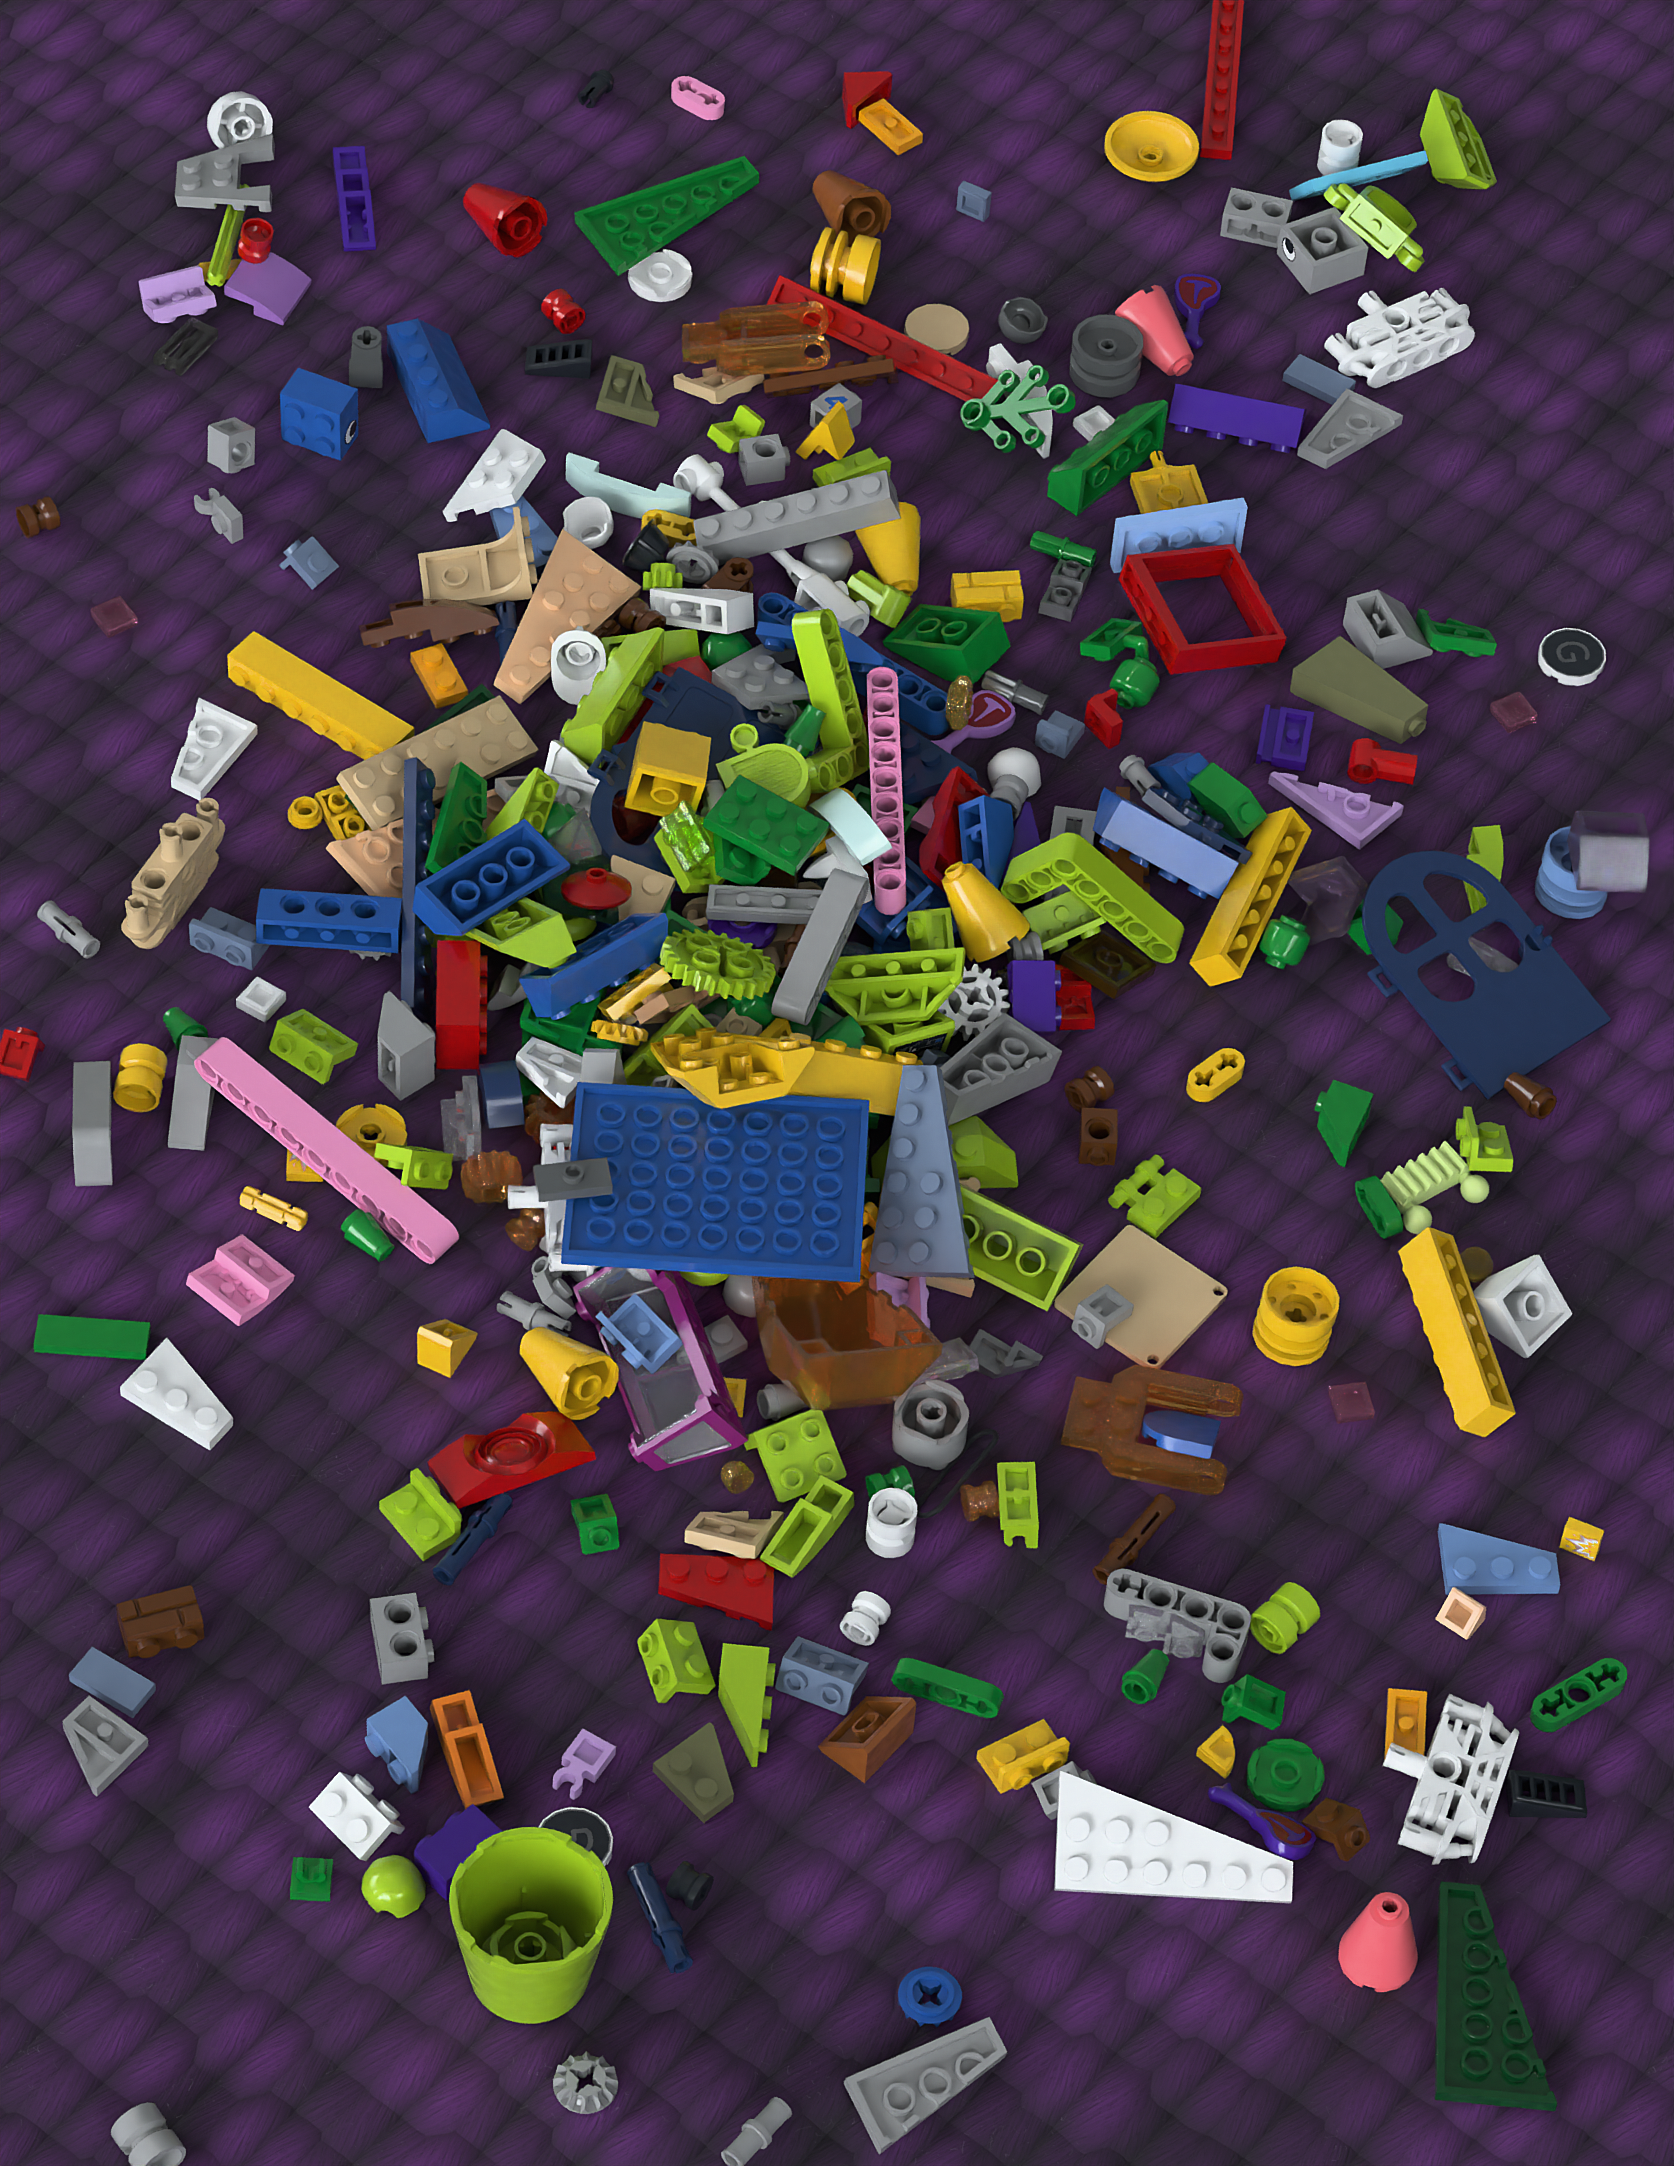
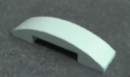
M570 452L567 454L566 481L583 496L600 498L609 506L610 510L642 519L645 512L654 509L690 517L691 492L664 483H660L656 491L599 473V462Z
M840 788L832 790L806 807L808 812L830 823L829 828L844 842L848 852L862 866L892 848L888 839L867 812L847 792Z

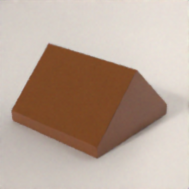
M866 1696L818 1747L822 1753L865 1783L913 1733L916 1702L913 1698Z

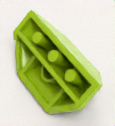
M1436 88L1431 94L1420 132L1424 150L1432 168L1431 173L1433 177L1442 184L1447 183L1462 189H1488L1494 186L1497 180L1482 139L1471 119L1462 111V103L1458 98Z
M962 947L839 957L824 992L847 1015H851L859 1026L928 1021L963 981L965 949Z
M970 1116L948 1126L952 1132V1154L957 1164L959 1178H977L981 1183L980 1189L1018 1187L1015 1152L978 1116ZM891 1135L871 1158L872 1178H880V1192L885 1175Z

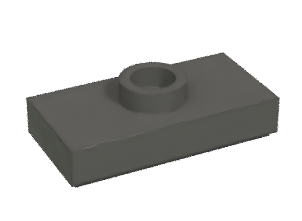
M607 1157L533 1166L539 1202L612 1194L613 1186Z

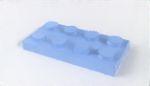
M1244 498L1116 518L1110 559L1113 573L1121 572L1127 555L1234 544L1237 551L1241 553L1248 508Z

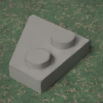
M90 1695L63 1720L64 1732L92 1793L96 1796L106 1789L148 1747L147 1737Z

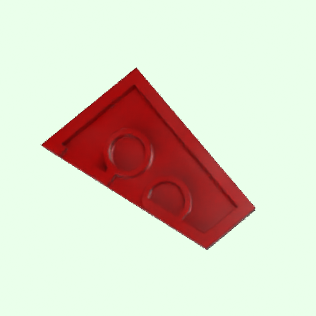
M660 1553L658 1594L700 1608L707 1605L725 1611L727 1617L740 1620L743 1617L758 1622L761 1628L772 1631L774 1567L761 1561L760 1558L742 1559L731 1556Z

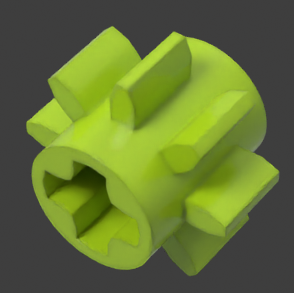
M653 563L651 564L650 572H643V591H650L651 588H683V573H676L675 564Z

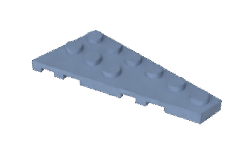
M903 1065L868 1270L872 1275L875 1272H880L898 1277L975 1278L973 1266L970 1264L968 1248H970L969 1239L964 1230L962 1217L964 1208L957 1164L952 1154V1132L948 1128L946 1116L948 1106L942 1070L936 1065Z

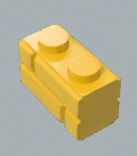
M1019 570L952 574L950 588L952 607L999 612L1002 622L1022 619L1024 596Z

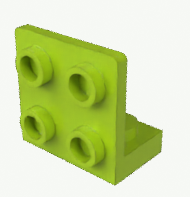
M820 1406L746 1434L748 1441L744 1443L746 1451L757 1448L779 1503L810 1492L821 1475L834 1482L845 1478L847 1475Z

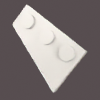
M199 698L194 719L190 722L185 745L181 748L171 777V787L197 800L203 799L257 735V725Z
M168 1338L120 1386L122 1397L208 1450H211L233 1426L232 1415Z

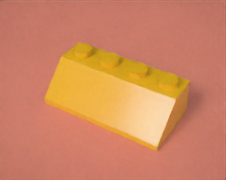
M790 1033V1037L800 1038V1042L814 1046L815 1054L786 1095L869 1100V1112L895 1116L903 1065H923L922 1060L917 1059L916 1055L908 1052H896L895 1056L884 1054L880 1048L862 1045L861 1049L846 1047L847 1044L845 1042L835 1039H826L825 1043L811 1041V1037L805 1034ZM780 1035V1039L787 1038V1036Z

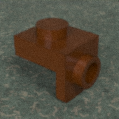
M1327 1797L1301 1821L1303 1825L1315 1833L1317 1838L1334 1843L1339 1859L1346 1862L1370 1841V1834L1360 1809Z

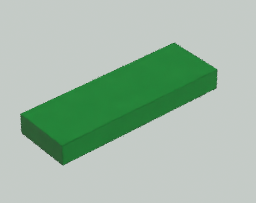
M39 1314L34 1339V1352L146 1360L151 1325L150 1322Z

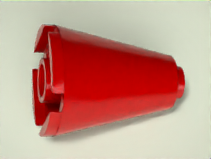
M484 183L472 185L464 195V208L501 254L505 256L512 255L515 258L522 257L539 244L543 237L539 234L542 225H547V213L542 203L537 199Z

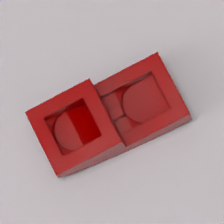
M1056 964L1055 970H1060L1061 988L1060 991H1055L1056 1005L1061 1006L1062 1014L1059 1030L1094 1029L1095 1014L1091 999L1092 984L1062 964Z

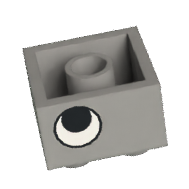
M1336 207L1287 223L1280 228L1277 255L1309 294L1364 275L1368 246L1355 231L1339 219L1342 214Z

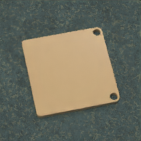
M1127 1225L1055 1298L1054 1307L1074 1320L1078 1303L1108 1284L1131 1302L1134 1308L1130 1317L1107 1332L1105 1342L1145 1369L1157 1371L1225 1301L1227 1288L1135 1226ZM1220 1291L1223 1295L1217 1296L1213 1292ZM1153 1359L1156 1360L1158 1363L1150 1364L1148 1360Z

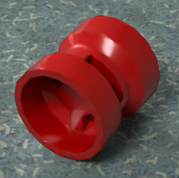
M250 218L242 224L241 238L237 250L239 256L246 262L253 264L262 263L269 257L270 243L272 242L274 230L268 221L261 218Z
M564 289L552 291L541 304L543 314L548 319L554 320L553 324L562 334H570L576 331L585 320V311L579 304L573 302L571 295Z

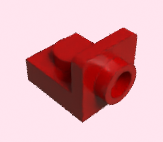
M1114 688L1102 694L1098 693L1087 701L1084 724L1108 749L1120 744L1123 720L1118 712L1115 711L1118 692Z
M17 1027L16 1032L4 1029L0 1042L1 1075L29 1082L38 1051L43 1052L45 1044L37 1038V1032L23 1027Z

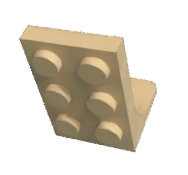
M519 506L513 507L514 525L507 535L497 541L419 553L418 558L424 599L458 600L480 606L531 599L533 595L532 584H538L535 564H528L534 562L532 539L525 538L531 536L528 516L521 517Z

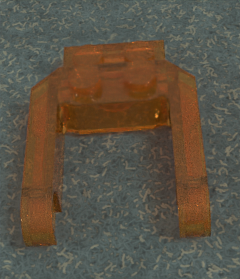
M815 301L729 308L720 312V319L715 322L682 324L683 362L691 361L694 364H703L716 359L717 371L731 376L817 370L823 368L830 360L829 341L821 336L826 332L829 325L828 311L824 305ZM811 312L819 314L822 318L821 323L814 327L807 326L803 321L804 316ZM811 344H817L822 347L823 354L815 359L809 358L804 352L806 347Z
M1137 1364L1115 1374L1112 1384L1076 1376L1061 1445L1098 1452L1102 1457V1464L1113 1476L1204 1495H1216L1221 1493L1225 1486L1227 1468L1224 1464L1211 1458H1200L1138 1443L1146 1404L1206 1416L1207 1413L1222 1417H1232L1240 1415L1244 1396L1239 1388L1228 1383ZM1218 1400H1224V1401H1228V1402H1230V1403H1225V1402H1221V1401H1218ZM1201 1475L1213 1477V1479L1205 1478Z

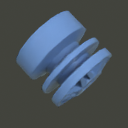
M1569 826L1560 828L1552 833L1546 843L1542 864L1535 881V895L1541 905L1556 915L1572 919L1592 917L1601 911L1606 902L1610 881L1617 865V849L1609 838L1601 832L1588 827Z

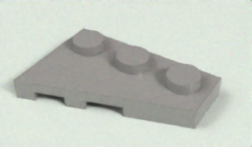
M1346 388L1299 445L1297 456L1327 469L1402 425L1403 415Z

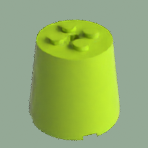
M521 1827L506 1830L492 1835L476 1845V1850L463 1864L460 1863L456 1869L450 1886V1914L473 1990L481 2003L492 2013L503 2019L517 2023L535 2024L562 2016L571 2010L583 1996L610 1923L613 1891L609 1875L603 1863L592 1850L588 1852L582 1846L572 1841V1836L541 1827Z

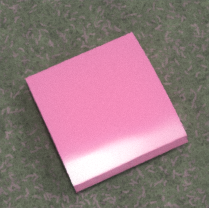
M242 1234L217 1248L214 1260L189 1273L186 1285L233 1323L240 1326L274 1301L294 1281L295 1275Z

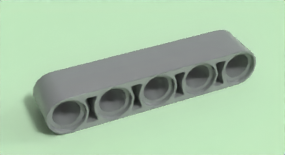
M837 868L832 870L777 989L772 1003V1015L805 1026L809 1024L865 901L869 888L868 878Z

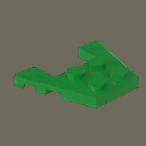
M637 968L628 974L629 979L626 982L615 987L607 985L600 989V996L590 1002L581 1004L579 1001L570 1006L571 1012L557 1020H552L551 1017H536L527 999L520 1017V1028L552 1045L582 1057L586 1048L619 1049L620 1056H622L623 1043L590 1036L592 1032L591 1026L592 1022L596 1021L600 1010L597 1005L604 1000L607 989L621 988L642 971H639Z

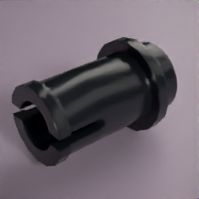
M604 69L595 71L591 75V81L579 92V102L584 105L590 99L586 107L593 108L605 92L608 93L613 89L614 77L612 74Z

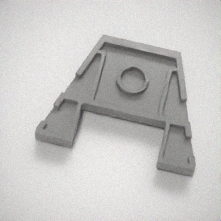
M273 134L178 161L175 187L177 207L216 209L217 204H232L234 210L245 211L246 205L259 206L260 212H271L272 192L270 185L240 189L241 164L274 160L275 143Z
M760 644L712 670L711 683L735 696L738 702L749 710L760 709L759 706L764 701L783 705L785 703L792 704L793 700L805 699L811 703L806 683L796 677L791 670L779 665L795 660V650L784 648L783 652H775L766 649L763 644Z

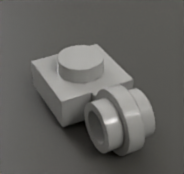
M542 1256L532 1265L531 1272L534 1278L532 1281L542 1302L567 1320L577 1311L570 1297L573 1295V1292L567 1283L561 1279L562 1271L550 1272L548 1257Z
M728 1315L704 1327L718 1364L747 1349L748 1342ZM682 1345L675 1352L677 1356L676 1362L680 1367L691 1365L684 1345Z

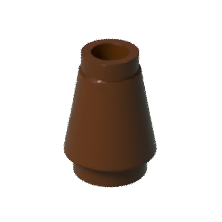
M1518 1072L1510 1074L1504 1083V1089L1508 1091L1530 1118L1544 1119L1556 1106L1557 1098L1553 1095L1551 1088Z

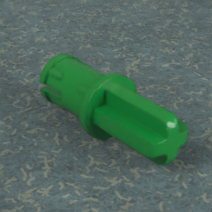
M1036 531L1030 541L1031 549L1056 557L1058 562L1060 559L1065 561L1073 560L1081 563L1083 566L1092 568L1097 556V549L1071 542L1069 537L1061 539Z

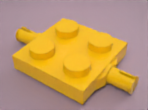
M1154 451L1150 454L1149 458L1153 468L1147 471L1133 472L1130 475V484L1141 514L1208 503L1195 465H1167L1162 451H1158V453Z

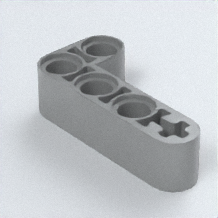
M110 1061L74 1062L72 1135L75 1186L113 1185Z
M1118 1569L1109 1575L1104 1607L1110 1615L1205 1645L1202 1665L1204 1675L1216 1683H1224L1233 1679L1247 1643L1251 1615L1244 1606L1129 1569ZM1190 1615H1197L1199 1616V1618L1192 1617ZM1228 1626L1235 1627L1237 1629H1230L1228 1628ZM1216 1657H1223L1225 1658V1660L1218 1659Z

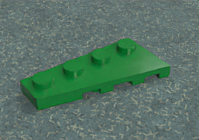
M459 762L451 769L427 856L425 868L433 874L487 842V834L484 833L482 828V821L487 818V781L462 762Z

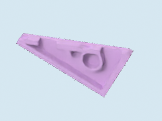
M1274 771L1269 776L1268 784L1359 850L1399 818L1403 812L1404 806L1398 802H1393L1392 807L1370 801L1371 795L1353 793L1345 788L1322 782L1319 783L1318 787L1297 782L1298 776L1289 773H1277Z

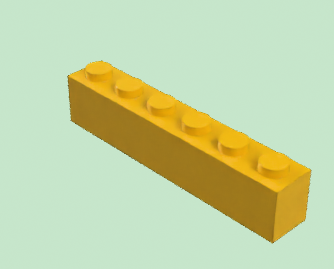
M255 631L248 635L227 655L228 678L236 685L247 688L258 695L264 702H270L283 710L289 717L298 719L311 727L317 734L326 736L336 742L343 750L350 751L364 760L414 737L413 726Z
M1292 807L1267 814L1268 817L1254 829L1246 846L1252 852V855L1246 865L1239 862L1189 962L1210 987L1242 977L1312 830Z
M1427 1227L1398 1251L1403 1264L1402 1269L1408 1278L1413 1293V1301L1422 1318L1424 1333L1431 1344L1434 1362L1439 1367L1444 1382V1391L1449 1397L1454 1411V1420L1461 1430L1486 1437L1515 1415L1516 1412L1454 1237L1448 1233Z

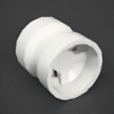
M863 1591L855 1597L852 1603L853 1610L844 1616L840 1623V1629L851 1641L867 1646L874 1643L879 1634L878 1627L887 1621L891 1614L889 1604L880 1596L872 1592Z

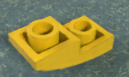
M337 785L317 792L314 796V799L322 808L323 818L335 839L343 841L355 837L357 833L367 830L372 831L362 815L344 798L346 793L343 788Z

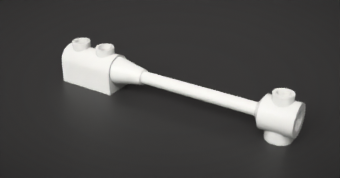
M698 454L692 455L683 461L674 474V486L691 492V495H694L698 500L706 501L712 498L725 512L741 508L721 489L724 472L718 462L708 463L702 456ZM785 549L769 552L786 569L789 577L796 585L795 603L808 611L829 608L834 612L839 627L857 637L863 633L869 623V607L862 600L854 602L848 596V587L842 580L833 582L824 573H819L799 560H795Z

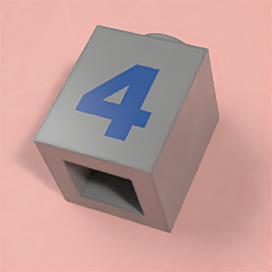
M838 383L811 402L810 426L815 428L839 400L845 407L851 429H853L861 422L862 400L856 393L849 391Z

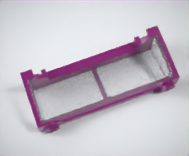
M604 1267L573 1287L578 1300L575 1303L578 1314L585 1322L590 1320L595 1324L605 1352L619 1368L617 1383L635 1431L630 1434L631 1442L628 1444V1448L638 1463L644 1462L656 1472L735 1449L748 1441L686 1281L679 1271ZM634 1293L682 1340L687 1356L680 1354L684 1350L680 1347L653 1375L643 1365L635 1369L621 1354L626 1348L620 1342L614 1347L600 1332L604 1325L595 1317L601 1311L607 1318H610Z

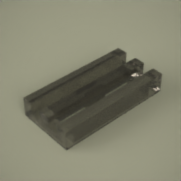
M190 317L153 355L154 364L160 366L163 363L166 370L171 371L174 368L175 374L182 376L218 339V329ZM196 328L198 329L191 337H188ZM181 344L178 351L170 357L169 355Z

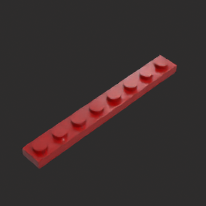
M1213 0L1200 157L1223 160H1231L1244 0Z
M779 275L766 304L871 356L885 355L886 359L892 358L896 368L966 402L970 399H982L998 381V379L782 275Z

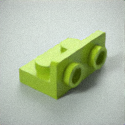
M868 448L841 460L813 469V480L819 487L883 470H886L890 477L891 461L887 456L879 459L873 450Z
M301 1009L277 1021L269 1050L319 1083L324 1084L329 1081L334 1065L355 1056L358 1043L305 1009Z
M1464 1106L1463 1118H1457L1456 1140H1460V1156L1466 1157L1469 1171L1512 1172L1513 1155L1505 1125H1498L1493 1122H1483L1476 1125L1472 1107Z
M376 1144L374 1157L388 1160L387 1167L403 1170L401 1185L444 1190L448 1188L453 1171L452 1153L418 1146Z
M416 1468L410 1472L411 1483L380 1500L379 1510L422 1561H425L452 1545L461 1535L462 1515L454 1503H447L441 1496L440 1489L434 1479L430 1476L425 1477Z

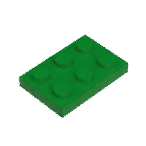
M741 775L726 790L705 816L703 822L704 828L792 876L797 873L826 836L830 823Z

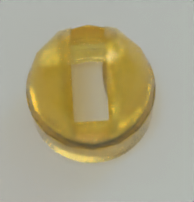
M729 1461L722 1468L721 1479L729 1492L738 1494L751 1486L754 1481V1473L742 1461Z

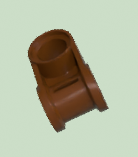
M732 558L710 580L705 582L701 589H728L753 593L754 585L751 578L753 577L754 567L748 559Z

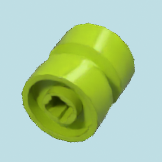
M1287 1582L1270 1597L1268 1602L1263 1603L1251 1614L1249 1628L1253 1636L1263 1647L1273 1653L1281 1654L1298 1640L1297 1634L1305 1633L1319 1620L1321 1616L1320 1609L1315 1599L1307 1590L1296 1583Z

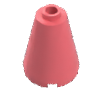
M1151 286L1154 291L1147 294L1142 289L1119 306L1115 314L1129 320L1138 327L1143 335V356L1168 376H1181L1191 368L1194 355L1169 298L1161 286Z
M1384 1892L1376 1895L1341 1938L1338 1960L1343 1973L1355 1985L1362 1987V1985L1375 1988L1376 1992L1395 1990L1410 1980L1416 1968L1418 1952L1407 1902L1398 1894Z

